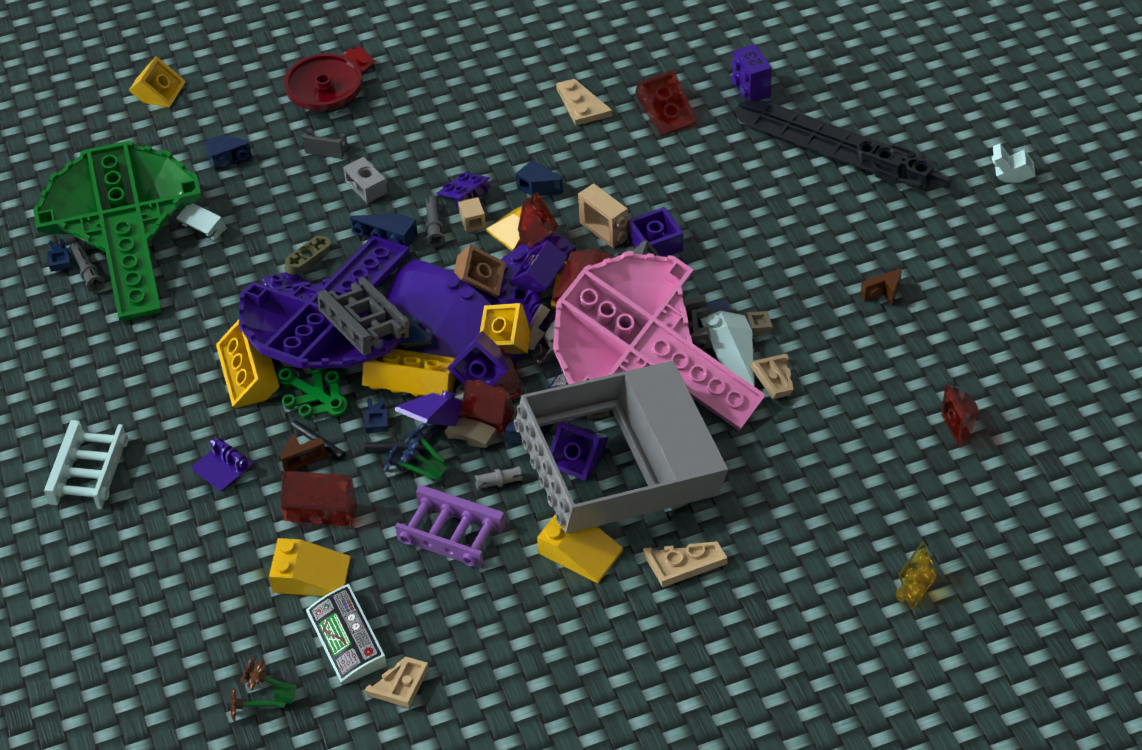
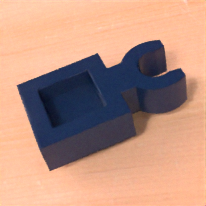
M63 238L60 239L61 243L56 246L53 245L52 241H49L51 251H48L47 255L51 272L71 268L70 253L68 248H66Z
M380 397V403L376 405L372 404V399L369 398L367 401L369 410H365V432H388V412L385 409L384 398Z

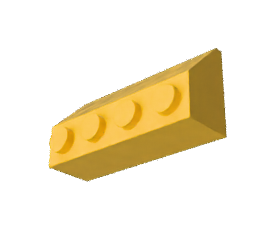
M238 319L216 344L232 407L234 408L266 401L279 388L271 357L262 355L257 351L239 329Z
M394 349L390 354L363 363L362 385L369 386V388L375 390L381 388L388 389L393 393L407 392L418 397L430 393L442 394L443 390L453 392L456 376L447 367L455 358Z

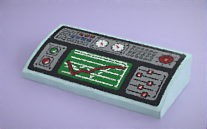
M349 584L325 595L306 610L341 685L387 667L385 655Z

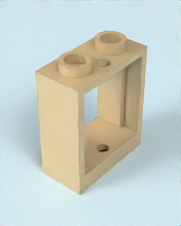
M594 183L578 193L579 219L584 227L612 248L628 239V209Z

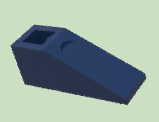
M398 213L350 217L352 232L368 238L374 235L409 247L418 234L416 219Z

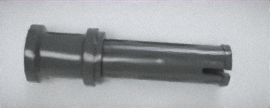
M430 195L429 198L426 197L425 199L428 219L425 226L428 234L426 241L430 247L437 248L445 242V237L442 234L444 226L440 221L438 198Z
M81 242L72 243L70 251L73 253L81 269L80 276L86 281L87 289L91 292L99 291L103 288L105 281L99 275L98 267L91 263Z

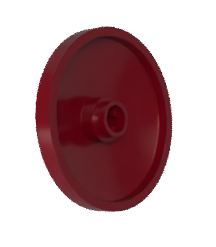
M323 53L306 57L295 63L286 73L284 85L288 98L295 105L308 110L325 111L341 107L352 101L362 88V74L359 66L350 58L339 54Z

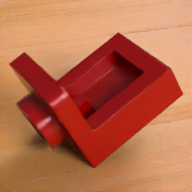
M359 45L354 50L350 48L344 54L345 57L350 58L359 66L361 74L375 63V60Z

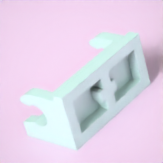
M194 203L186 206L176 218L178 222L183 223V226L187 227L189 225L205 233L207 236H211L210 239L213 241L227 229L220 216Z

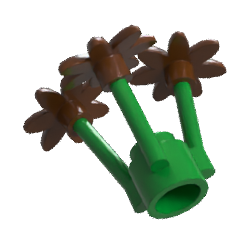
M256 656L252 657L248 661L247 668L244 670V675L241 678L242 686H245L247 679H249L247 686L250 687L251 691H253L256 683L259 684V682L263 683L265 681L275 685L273 697L277 698V701H243V699H236V688H234L231 692L232 720L235 721L236 709H243V707L276 706L284 708L285 703L292 704L297 685L281 682L266 676V673H264L265 668L263 667L265 660L255 664Z

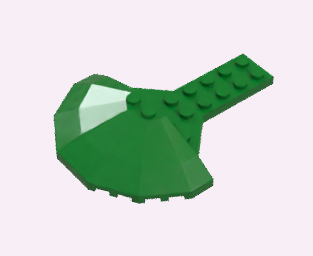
M131 141L83 150L80 152V156L73 162H67L65 168L58 173L54 172L50 175L49 183L46 189L42 191L38 205H35L33 209L37 231L39 233L71 234L106 252L120 322L162 313L148 243L174 212L184 209L186 206L202 198L198 177L194 172H190L181 161L176 160L169 151L154 150L151 146L147 145L142 147L135 145Z

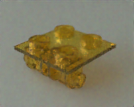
M924 541L920 543L898 573L902 584L896 590V598L901 602L904 600L909 601L911 609H914L923 598V595L937 577Z

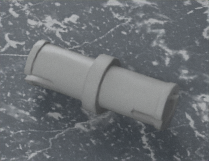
M517 466L501 471L500 469H495L491 473L475 475V480H477L475 482L476 488L480 490L496 485L497 487H503V484L522 481L523 477L520 476L522 474L521 468Z

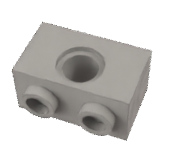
M364 157L343 167L345 182L367 204L387 194V178L383 173L380 174L372 162L369 163Z

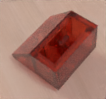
M467 379L460 412L462 417L485 423L496 428L499 433L505 434L506 427L515 412L509 392L499 386L494 388L487 386L482 381Z

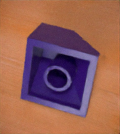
M483 331L447 367L478 398L509 371L498 345Z
M443 390L442 394L430 393L395 407V411L426 424L456 426L463 400L455 398V393Z
M559 422L550 451L560 471L587 481L602 459L609 436L588 428Z

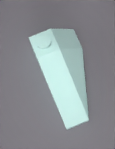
M718 311L700 319L703 328L709 327L712 349L718 362L755 387V373L750 368L754 355L753 332L745 315Z

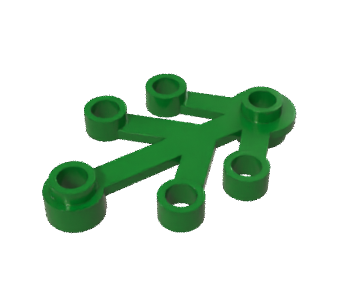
M285 368L279 372L278 380L284 388L294 386L306 393V395L294 397L291 394L285 395L282 398V404L286 409L291 410L295 406H300L298 412L303 419H309L312 416L327 412L335 417H340L346 413L348 402L343 396H340V377L336 371H329L325 376L326 381L330 385L331 397L324 393L323 368H319L316 371H313L314 368H309L313 375L314 387L297 378L291 369ZM317 401L324 403L315 407L308 405V403Z

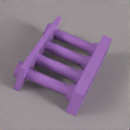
M420 485L416 491L419 508L408 526L400 523L395 525L397 540L407 545L411 544L461 561L468 566H476L482 569L484 564L480 549L491 531L502 533L504 530V512ZM433 510L440 514L429 533L418 530L417 528L426 512ZM448 517H454L461 521L451 539L439 537L438 535ZM469 524L481 526L482 529L472 546L468 547L459 544Z

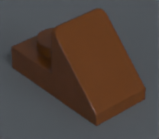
M899 268L862 281L860 296L864 302L884 295L892 306L901 283V269Z
M293 433L280 458L283 471L287 473L327 458L321 437L300 445Z

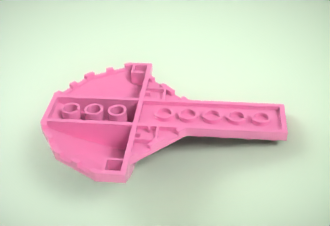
M627 251L612 259H604L603 262L587 265L557 301L553 350L568 384L674 361L691 397L738 431L742 429L766 395L692 343L686 307L682 297V287L693 273V269L675 256L668 255L667 257L654 256L651 253H647V255L633 254V252Z

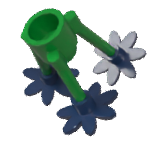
M426 423L415 428L414 432L410 433L405 439V444L409 441L410 443L408 449L403 451L401 459L395 456L398 451V445L392 448L389 452V458L386 460L384 472L389 471L391 464L395 466L400 465L424 475L430 480L434 478L438 481L448 466L443 463L445 459L425 440L422 430L428 426ZM419 441L434 458L431 457L428 461L419 454V451L416 450L420 444ZM409 457L417 458L426 465L424 467L425 470L406 462Z

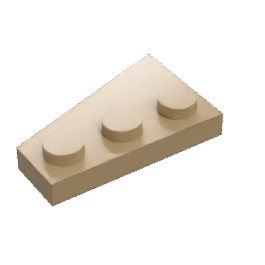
M576 79L556 83L557 91L575 126L613 116L612 110Z
M717 541L689 544L685 548L675 549L673 546H664V550L652 551V548H643V555L662 588L728 564L727 556Z

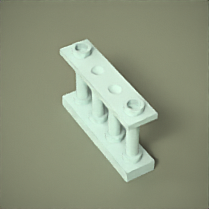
M70 421L44 489L50 505H58L61 496L63 497L65 494L93 497L97 509H102L104 502L109 498V488L123 448L127 447L128 435L125 434L122 424H118L115 435L85 433L82 430L80 421ZM84 441L111 444L108 452L79 450L81 443H84ZM77 459L105 461L102 470L72 468L74 461H77ZM71 477L98 479L95 488L66 485L67 480Z

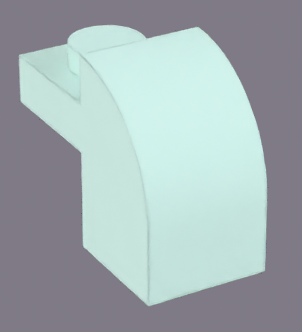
M1001 144L993 146L994 155L992 156V161L995 165L996 177L1003 182L1020 183L1035 177L1034 162L1025 150L1009 156Z

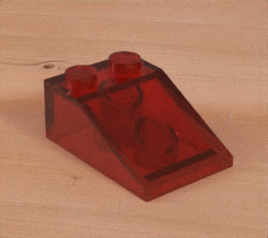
M674 70L638 82L635 90L643 110L660 135L697 123Z

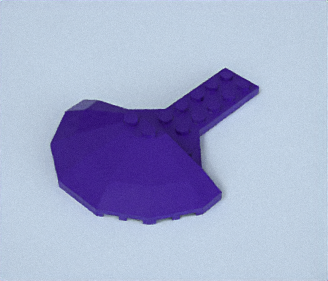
M545 227L500 259L506 262L498 298L462 281L454 273V269L444 270L428 262L413 259L396 271L385 298L392 305H395L401 314L405 312L410 318L414 315L423 324L420 327L423 331L428 328L436 336L434 341L439 345L437 349L414 352L456 358L480 333L484 306L500 305L499 299H516V296L522 292L510 281L532 249L549 240L568 256L567 260L577 252L576 246L550 227ZM400 344L398 345L401 350H405ZM501 352L507 366L512 365L525 355Z
M373 235L331 278L322 279V283L313 285L310 282L292 284L293 288L281 290L280 286L270 288L252 282L240 293L239 329L260 354L301 369L349 368L390 354L402 341V336L397 339L391 333L380 337L379 346L374 347L371 345V353L363 356L318 310V292L326 290L329 293V291L333 290L338 296L352 291L351 283L356 282L359 284L360 277H364L377 288L409 255V247ZM368 310L358 314V316L363 318L372 313Z

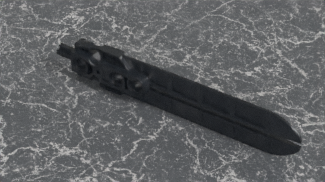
M744 101L738 104L741 108L736 107L734 110L737 118L750 128L874 173L875 177L888 182L907 183V186L925 191L931 183L946 189L950 188L952 179L936 173L938 171V163L936 161L916 156L915 152L895 144H884L767 101Z

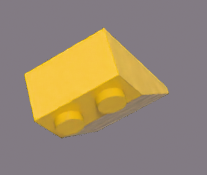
M556 514L537 537L538 553L596 583L601 581L623 552V547L597 526L565 534L562 526H559L556 521Z
M278 538L269 574L272 591L277 594L325 596L346 585L351 557L301 539Z

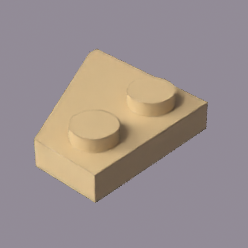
M787 354L755 360L750 366L772 399L789 396L793 391V383L790 379L791 370L787 367L789 359Z
M405 656L396 663L394 668L382 674V679L374 686L368 685L366 687V696L410 708L429 669L428 663Z

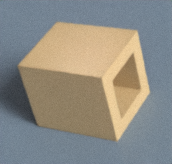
M478 197L458 202L460 218L466 233L486 228L485 213Z

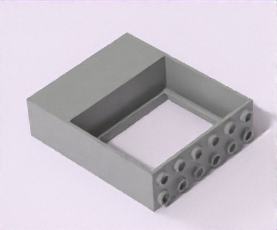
M674 361L521 395L520 404L517 406V417L514 419L515 429L522 436L523 447L526 451L528 450L531 456V465L539 474V483L542 488H545L550 507L554 508L556 521L559 526H562L565 534L718 496L728 468ZM612 410L648 486L574 504L540 426Z

